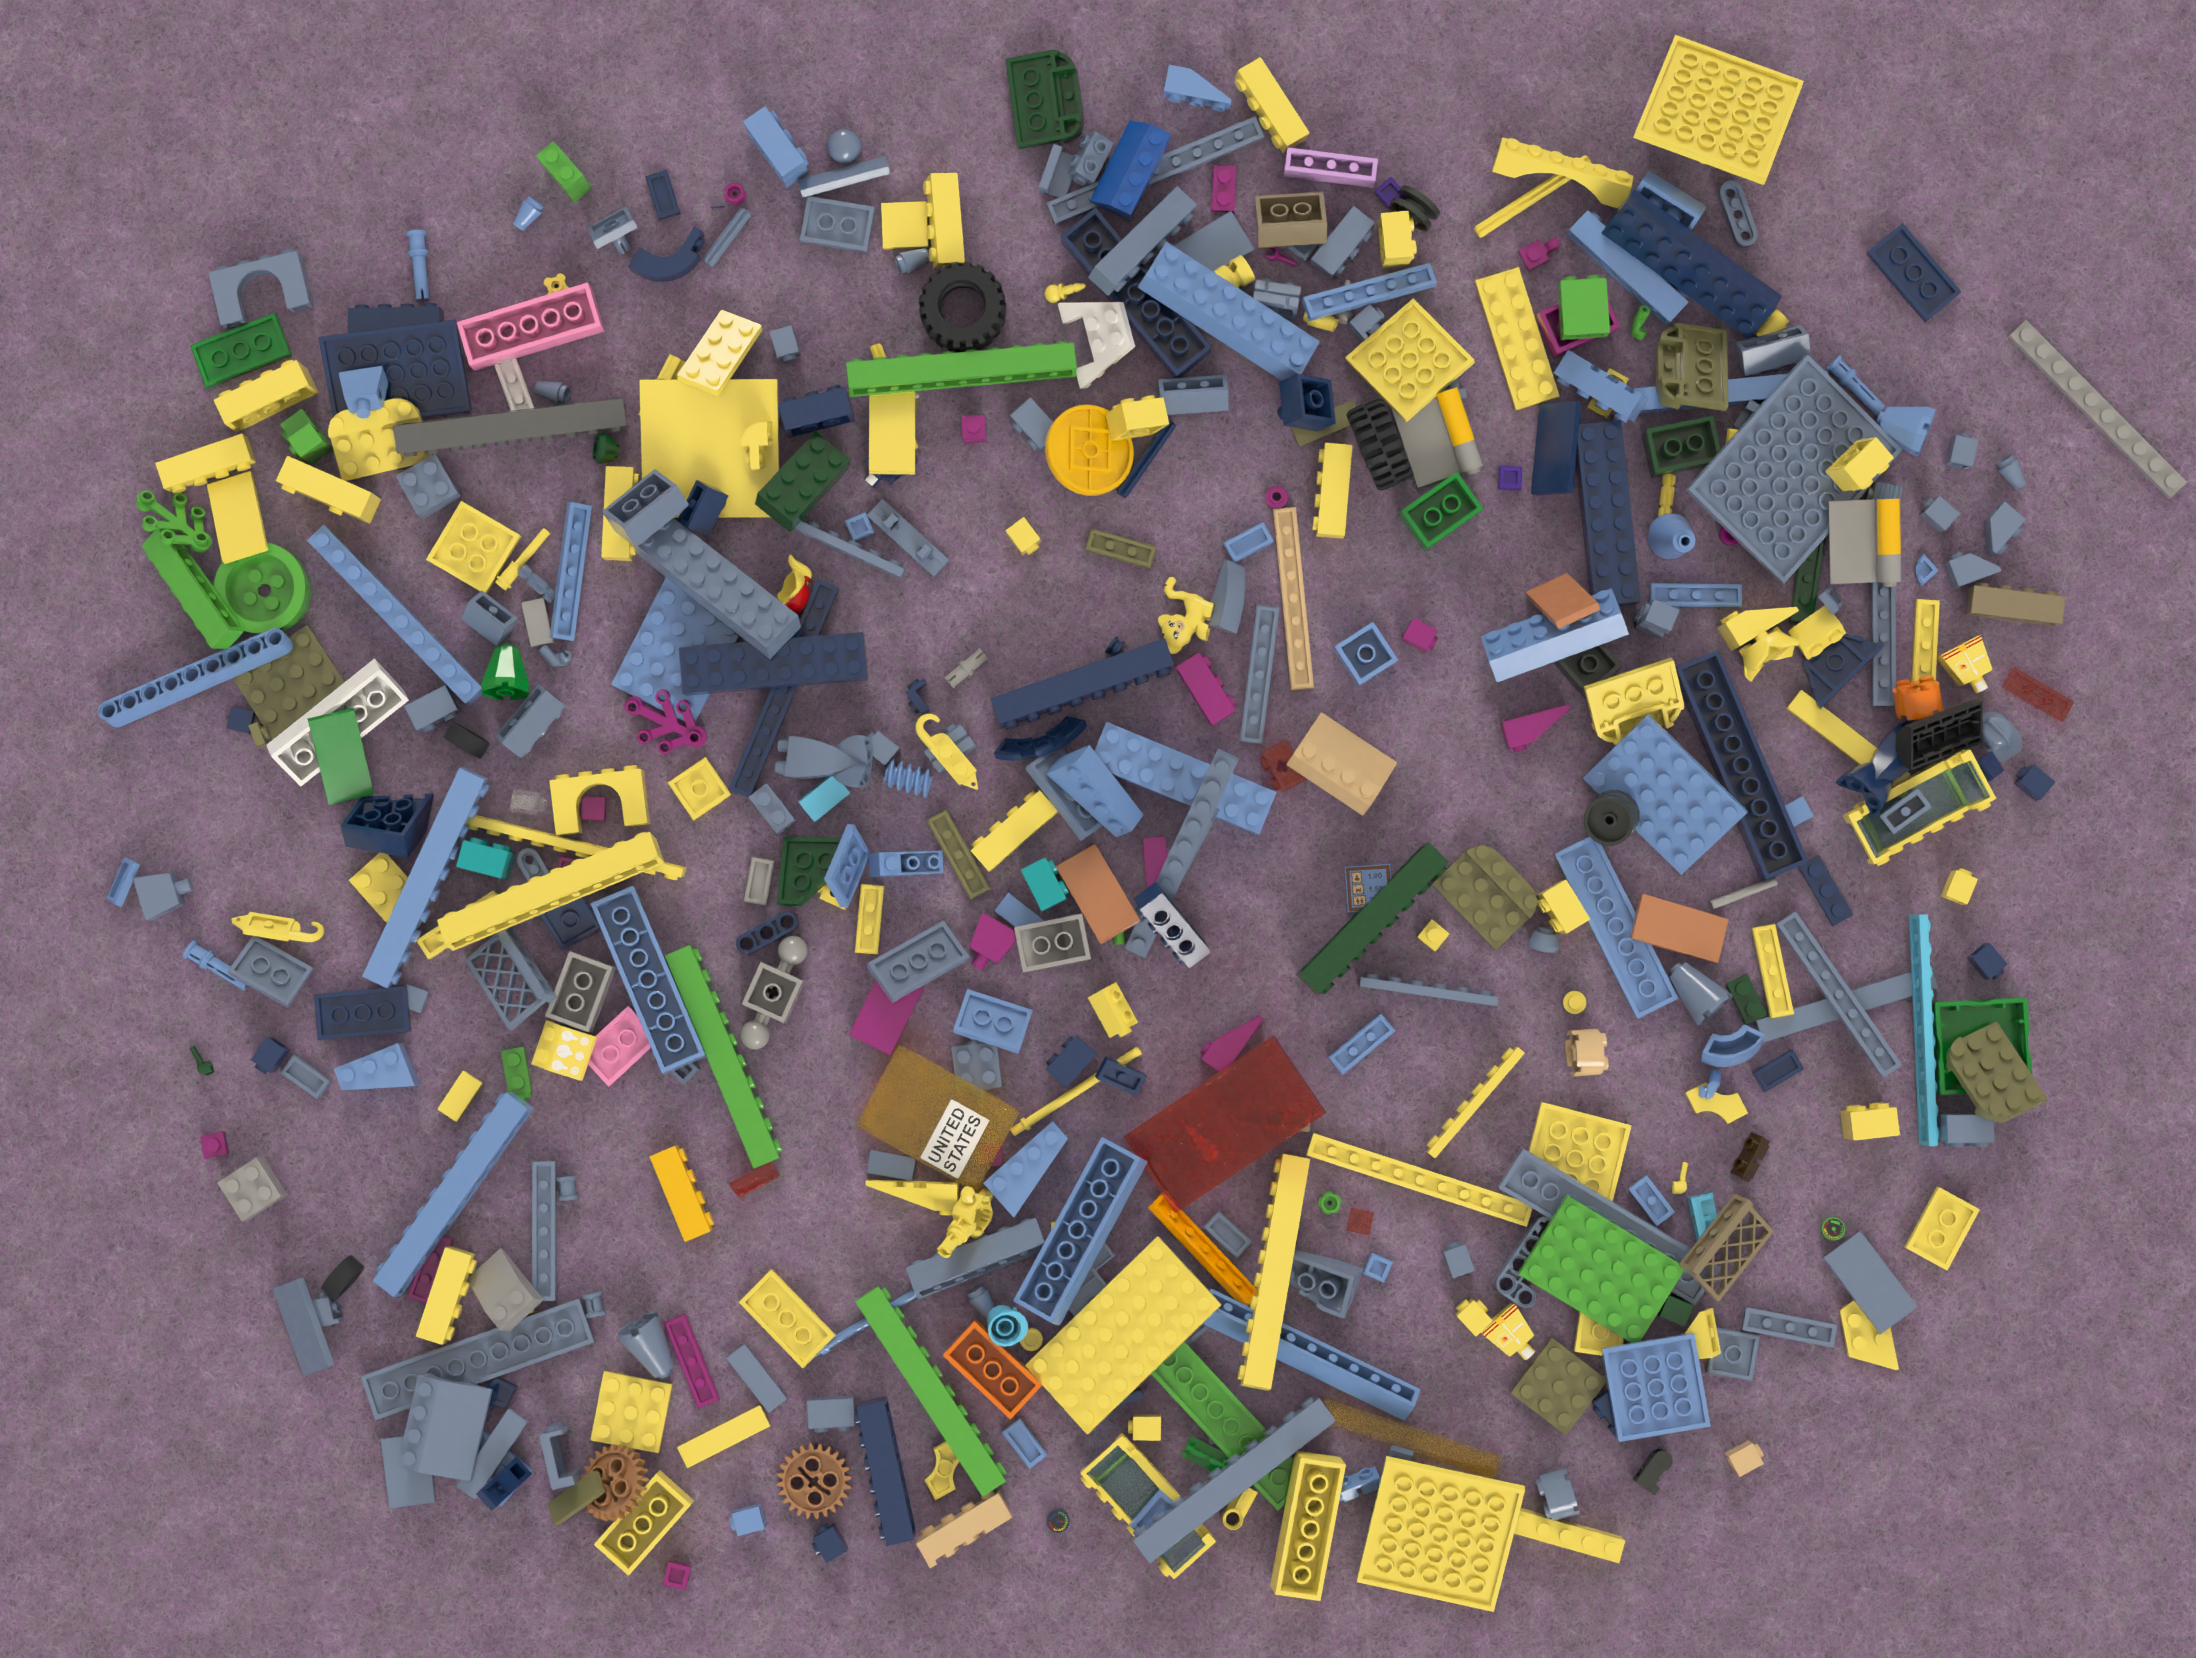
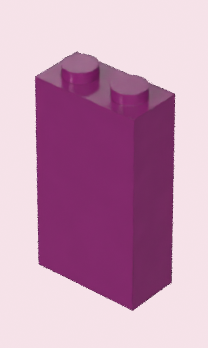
M875 981L849 1035L892 1055L926 984L892 1003L878 982Z

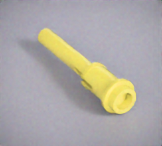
M543 528L515 562L511 561V564L500 576H496L497 580L495 583L505 591L507 588L510 589V585L518 576V571L547 539L550 532Z

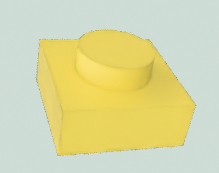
M1431 919L1417 938L1435 952L1448 937L1449 933Z

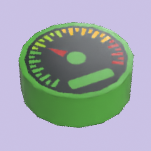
M1828 1217L1822 1222L1820 1230L1825 1238L1838 1240L1844 1235L1845 1226L1840 1219Z

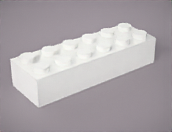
M374 658L269 742L267 748L271 757L302 786L320 772L308 718L354 708L362 738L405 704L408 698L401 686Z

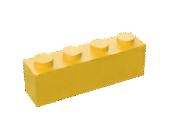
M675 1145L649 1156L684 1242L712 1231V1225H714L713 1217L710 1212L706 1213L703 1207L706 1201L701 1190H696L694 1183L697 1182L693 1170H688L685 1161H688V1157L684 1148L679 1149V1146Z

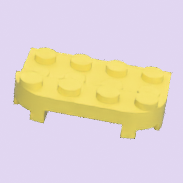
M392 398L384 401L383 408L370 411L368 418H359L356 413H350L349 409L336 414L330 421L328 436L332 442L342 480L348 481L416 465L432 456L431 454H426V451H418L417 456L403 457V453L397 454L393 426L422 422L418 408L405 399Z
M1671 657L1584 686L1593 722L1591 724L1592 728L1601 739L1612 742L1614 745H1617L1648 714L1660 726H1664L1667 729L1674 725L1673 722L1677 719L1681 710H1684V702L1675 663Z

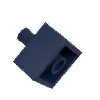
M1296 374L1279 382L1282 406L1278 408L1277 413L1279 418L1283 420L1284 426L1319 431L1336 424L1330 379Z

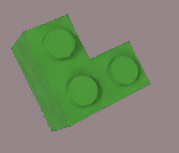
M300 409L280 424L284 430L281 432L282 436L291 444L288 448L302 462L307 461L313 464L333 449L312 418L303 409Z

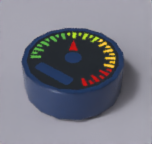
M1057 1508L1049 1512L1046 1522L1051 1531L1060 1533L1068 1528L1070 1519L1065 1510Z

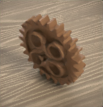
M810 1442L809 1449H806L804 1444H801V1452L794 1448L792 1450L794 1457L785 1456L788 1464H780L784 1472H778L777 1476L783 1478V1480L777 1482L776 1486L783 1487L778 1495H786L782 1503L790 1502V1511L795 1507L798 1508L797 1516L804 1511L806 1512V1519L810 1517L811 1513H814L815 1518L818 1519L820 1512L825 1517H828V1509L835 1513L837 1511L835 1504L843 1506L844 1502L841 1497L848 1498L849 1496L844 1489H851L852 1487L851 1484L846 1483V1481L852 1479V1475L845 1474L850 1469V1466L842 1465L846 1460L845 1457L837 1458L839 1450L833 1454L831 1453V1445L824 1450L822 1442H820L818 1448H815L813 1442ZM811 1458L816 1459L819 1463V1468L815 1470L810 1469L807 1466V1460ZM798 1467H802L809 1476L799 1471ZM826 1474L835 1475L837 1482L833 1485L826 1483ZM796 1476L801 1477L804 1481V1486L800 1488L795 1487L792 1483V1478ZM815 1476H817L819 1478L817 1481L818 1484L823 1486L825 1489H828L831 1492V1494L828 1495L827 1493H825V1491L816 1483L814 1485H811L810 1477L814 1478ZM814 1491L820 1493L822 1500L817 1503L813 1502L810 1499V1493Z
M611 1444L610 1448L603 1447V1453L596 1451V1459L589 1458L591 1465L590 1467L584 1466L587 1473L580 1477L584 1478L592 1471H599L605 1493L587 1505V1512L592 1513L593 1517L601 1520L615 1522L617 1518L624 1519L625 1513L631 1515L632 1506L639 1507L636 1501L637 1499H644L640 1493L647 1490L643 1483L649 1479L643 1477V1474L648 1469L642 1467L645 1460L639 1459V1453L621 1444L619 1446Z

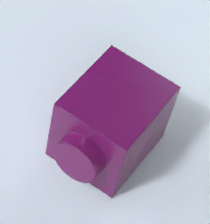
M985 415L962 416V438L964 443L986 442Z
M1413 617L1401 640L1425 653L1428 648L1431 650L1434 648L1438 637L1435 636L1438 630Z

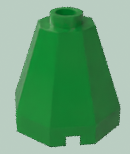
M503 643L500 647L495 648L482 680L483 696L494 700H503V696H511L510 700H520L529 696L527 674L519 649L515 648L513 644Z

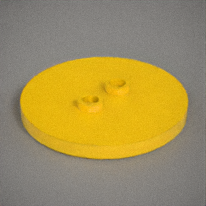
M1079 405L1063 412L1051 424L1045 440L1046 460L1055 478L1067 489L1086 496L1102 495L1118 487L1128 476L1134 457L1132 439L1111 441L1106 414L1110 411L1095 405Z

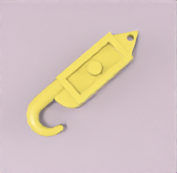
M933 714L922 715L915 725L918 737L959 786L962 784L978 790L977 770L948 735L939 733L930 737L923 727L925 721L931 719L939 722L940 719Z
M254 912L232 918V923L243 930V934L301 942H315L324 935V927L314 921L311 924L318 931L309 934L301 932L300 924L291 918Z

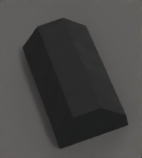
M1974 699L1907 724L1896 733V752L1904 766L1913 770L1981 744L1983 701Z

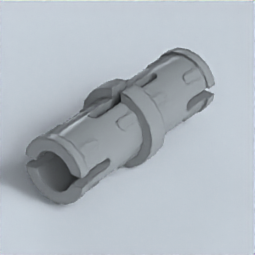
M979 648L968 659L960 661V665L944 678L955 688L968 675L971 677L974 674L973 671L988 660V658Z

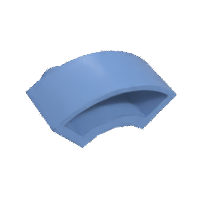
M1745 1024L1739 1031L1731 1035L1721 1036L1712 1033L1702 1052L1701 1062L1716 1067H1730L1741 1064L1759 1051L1763 1045L1765 1034Z

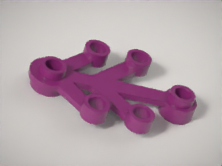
M666 689L659 690L655 695L656 701L662 705L666 716L644 706V701L638 696H630L625 701L624 708L630 715L640 714L662 725L649 730L642 729L637 735L640 743L647 744L652 738L675 731L683 736L672 740L663 739L658 744L660 753L668 754L672 749L686 744L693 748H699L705 744L707 733L703 727L696 725L690 710L691 704L688 700L682 699L676 705V710L679 714L683 715L686 726L678 722L670 701V693ZM659 694H665L666 700L660 699ZM630 703H634L637 706V709L632 710L630 708ZM680 704H685L687 706V710H682L680 708ZM646 733L648 735V740H644L641 737V734ZM693 733L697 734L699 739L693 740L691 735ZM662 743L668 744L669 750H664Z

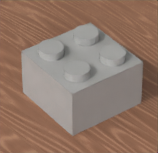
M264 1156L254 1158L218 1182V1185L242 1222L250 1220L288 1195Z

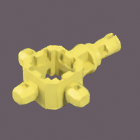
M968 1186L962 1189L961 1197L953 1208V1221L947 1228L946 1238L937 1248L938 1253L942 1257L949 1258L957 1245L966 1242L970 1235L976 1240L979 1236L985 1234L984 1230L991 1222L993 1215L991 1207L993 1194L989 1189L984 1188L979 1193H975L974 1189Z

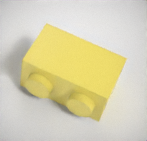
M1825 605L1788 631L1790 637L1798 639L1799 645L1797 647L1807 660L1819 655L1824 648L1838 642L1846 634L1840 621L1834 614L1832 615Z

